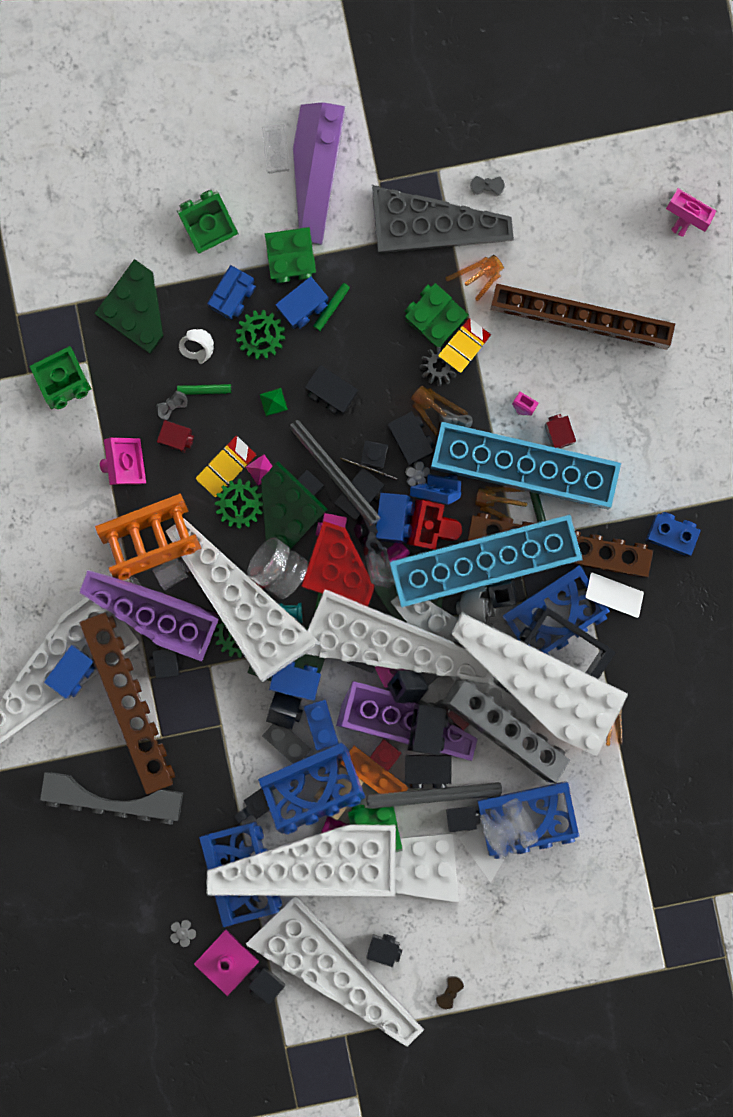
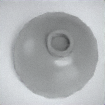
M489 585L466 590L461 596V601L457 602V614L461 615L463 613L493 627L494 623L489 622L490 617H495V608L493 609L490 592L488 591Z

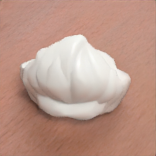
M203 329L189 330L186 336L180 340L179 350L185 357L197 359L199 364H203L213 353L214 341L211 335ZM187 340L200 343L205 349L198 352H190L185 348L184 343Z

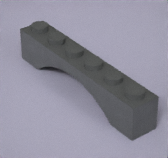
M45 772L40 800L46 801V805L52 807H59L61 803L68 804V809L82 811L83 807L92 808L91 812L105 814V810L114 811V816L128 817V814L137 815L139 820L150 821L151 817L160 818V823L173 824V821H178L180 818L184 792L160 789L149 796L136 800H110L87 791L71 775Z

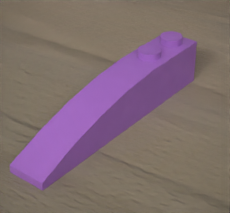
M324 102L300 105L293 145L299 228L310 227L312 243L322 245L345 116V106Z
M87 570L79 591L103 609L114 614L121 621L132 626L139 633L150 638L158 646L199 661L203 660L218 622V613L155 590Z
M352 681L341 704L336 726L408 745L414 705L417 704L395 703L390 691ZM448 723L447 727L443 730L442 737L445 738V745L440 753L472 761L478 739Z

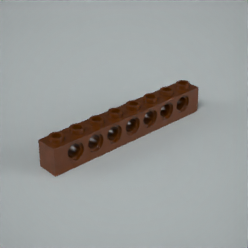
M497 283L490 308L491 311L665 350L671 346L676 324Z
M477 513V516L471 517L467 542L487 537L486 529L489 526L497 527L499 533L535 523L522 521V525L513 523V519L500 517L499 520L490 519L491 515ZM575 531L577 542L586 544L588 553L581 555L582 560L569 564L642 578L649 576L653 550L648 549V545L635 543L634 546L625 545V540L612 538V542L603 541V536L590 534L589 538L580 536L581 532ZM601 547H606L610 550L611 555L609 559L604 560L599 556ZM625 551L630 552L633 556V561L630 564L622 561V554Z
M107 611L80 621V626L146 794L173 785L172 778H175L174 770L171 764L167 765L164 757L167 756L163 743L158 744L156 735H159L155 722L150 723L147 716L150 713L149 706L146 700L142 701L139 693L142 692L138 679L133 680L130 671L134 669L130 658H125L122 652L125 649V645L121 636L117 637L114 628L117 625L113 615L108 616ZM100 631H106L110 635L108 643L103 644L98 641L97 635ZM108 653H115L118 656V663L115 665L108 664L106 662V655ZM118 674L124 675L127 679L126 685L117 686L114 682V677ZM125 696H132L135 699V705L131 708L125 707L122 699ZM135 717L141 718L144 723L143 727L140 729L133 728L131 726V719ZM148 739L151 741L152 747L149 750H143L139 746V741ZM151 760H156L160 764V769L155 772L150 771L147 763Z

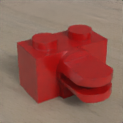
M415 499V511L411 519V537L408 538L407 544L435 550L438 538L454 541L461 536V523L455 519L442 517L444 504Z

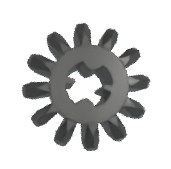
M437 347L436 355L430 349L428 350L430 358L422 356L421 360L427 364H421L420 369L427 370L422 374V378L431 376L428 384L431 385L434 379H436L437 386L440 387L441 379L446 384H449L450 379L448 376L456 377V373L452 371L456 369L439 357L441 348ZM437 362H441V366L445 365L441 372H437V368L433 369Z

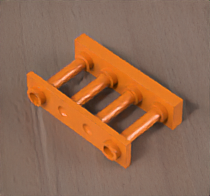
M181 493L95 526L102 543H109L116 565L108 568L114 578L126 580L134 574L178 557L191 555L196 550L202 549L196 535L189 536L182 514L189 511ZM173 518L181 540L167 544L160 523ZM152 526L159 548L146 553L139 531ZM130 534L137 557L124 561L118 539Z

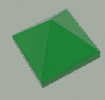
M281 388L259 394L266 416L288 410Z

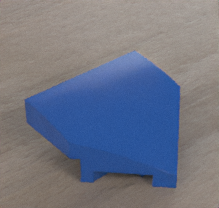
M427 474V483L412 486L410 488V496L450 504L461 498V481L457 480V475L440 477Z

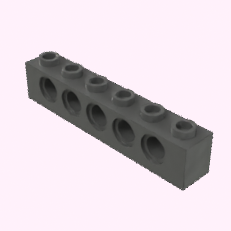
M468 679L456 680L442 704L543 780L557 783L571 761L564 756L565 751L557 746H551L547 743L548 739L538 732L535 734L530 730L531 726L525 721L515 719L512 716L513 712L504 706L499 707L494 703L496 700L487 693L482 694L477 690L478 686ZM471 698L475 700V706L473 709H471L469 706V701ZM489 711H491L493 714V719L491 722L487 720V714ZM507 724L510 726V733L508 736L505 734V727ZM526 737L528 745L524 749L522 742L523 739ZM542 751H544L545 753V759L543 762L540 760V754Z

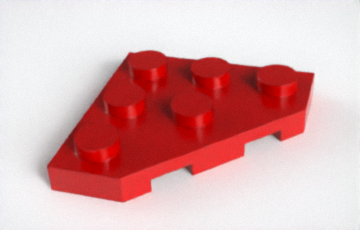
M323 521L301 587L322 594L326 589L368 607L375 586L346 528Z

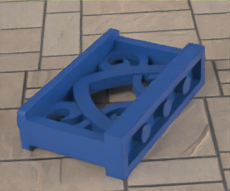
M580 565L502 615V618L518 641L521 640L519 639L521 632L513 620L518 618L529 627L533 622L532 610L538 607L542 608L543 605L546 606L544 599L547 597L557 605L571 604L568 621L574 625L577 618L585 621L577 626L585 632H588L586 627L593 622L597 626L607 619L606 614L610 611L605 605L594 602L596 609L591 616H585L583 613L585 608H590L589 606H579V601L587 598L586 595H578L575 579L579 577L586 589L589 584V579ZM564 591L566 594L564 598L570 596V600H559L558 593ZM541 625L535 640L537 643L539 638H543L545 645L537 650L549 655L548 652L555 647L557 650H560L568 645L567 639L573 635L577 638L580 636L566 627L557 628ZM550 635H564L558 640L551 643Z
M343 743L258 779L277 831L282 834L294 833L298 830V827L304 824H315L319 821L318 818L325 815H336L340 812L339 809L346 806L354 807L360 804L362 799L366 798L352 763L350 752ZM339 761H344L348 774H339ZM325 768L324 775L329 774V776L321 777L318 775V771ZM310 774L320 782H328L317 803L297 797L304 788L306 775ZM345 779L351 783L352 788L348 794L341 796L339 794L340 789L346 787L342 784H337L338 780ZM297 780L299 783L297 788L290 792L295 788L291 787L290 783ZM274 789H277L285 797L278 804L272 792ZM290 801L291 804L287 807V814L291 810H295V816L286 820L281 816V810Z
M567 781L477 800L488 855H494V859L507 857V852L516 851L517 854L530 852V847L539 846V849L553 847L552 843L561 841L562 844L573 843L575 838L580 837ZM560 793L564 795L567 812L556 810L558 794ZM539 799H543L545 804L542 807H548V810L537 808L536 802ZM523 801H527L530 808L536 813L545 815L540 826L532 834L521 831L510 823L520 815ZM513 806L515 813L506 819L505 816L510 814L506 812V808ZM491 808L499 823L489 830L485 809ZM554 815H561L568 820L569 825L565 832L558 833L555 831V825H562V823L553 819ZM503 826L506 830L501 832L500 838L507 836L508 842L505 845H497L493 841V834L498 828ZM546 830L551 835L550 837L540 838ZM515 836L526 842L514 844Z
M257 821L199 837L208 870L223 866L221 859L226 858L228 860V854L230 855V863L236 861V857L244 859L252 856L251 853L254 851L255 854L268 851L267 848L263 847L262 839H264L262 827L258 826ZM241 833L248 834L252 840L251 846H245L244 840H242L239 848L235 847L237 836ZM232 834L230 846L216 844V838ZM215 895L223 927L278 913L282 906L280 895H266L268 899L267 905L261 909L255 907L249 900L252 896L255 901L262 902L258 898L259 895H241L240 897L239 895ZM244 903L252 911L251 913L235 916L234 913Z

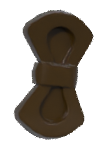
M450 976L447 978L445 992L436 997V1002L440 1008H453V1002L457 993L464 988L463 981L459 977Z

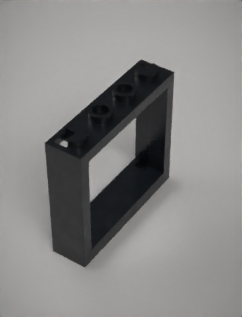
M547 606L538 607L532 615L533 622L529 628L525 627L520 633V641L529 645L546 617L549 616L600 650L585 672L599 679L616 652ZM494 677L495 679L493 680V682L498 687L514 696L496 677Z

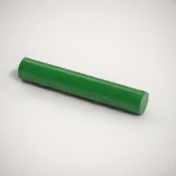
M342 283L328 303V306L314 323L313 327L316 330L321 331L350 289L347 284Z
M231 384L177 386V391L185 395L231 393Z

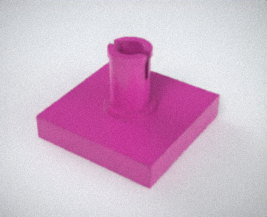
M679 188L666 207L668 211L679 217L671 230L676 234L679 227L682 226L678 233V236L682 237L685 235L690 224L706 232L717 212Z
M140 438L104 439L106 459L100 461V469L103 473H108L110 485L146 484Z
M225 930L194 965L228 996L258 964L259 960L230 932Z

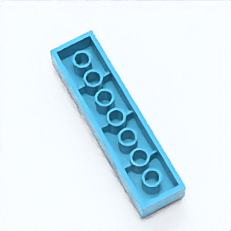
M441 422L431 465L433 470L607 510L612 507L621 467L620 462Z
M567 515L392 561L390 566L401 607L576 562L582 560L571 516Z

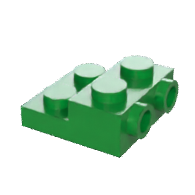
M212 189L200 194L201 199L195 202L187 200L179 205L180 209L177 210L198 254L239 234L219 192H213Z
M310 227L265 233L271 279L276 278V283L290 281L289 276L298 275L299 280L312 277V273H316Z
M436 283L432 287L428 284L420 293V296H422L417 304L413 301L406 308L405 312L407 315L405 320L437 348L441 347L469 314L456 304L452 297Z
M71 346L29 366L51 410L54 408L62 409L67 406L68 401L74 398L82 399L87 396L88 391L92 390Z
M356 805L351 808L352 811L348 812L350 825H395V853L403 851L394 806L369 809L368 807L365 808V805Z

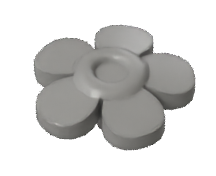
M416 461L414 468L409 466L406 469L405 473L409 476L407 483L410 486L426 483L424 477L430 474L429 468L424 467L423 462Z
M184 920L181 924L179 922L172 924L171 930L176 932L170 936L173 943L180 941L182 947H187L190 944V939L196 937V931L190 929L191 922Z

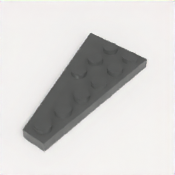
M372 185L378 253L514 240L511 216L471 209L463 205L458 206L446 201L406 194L398 190H389Z

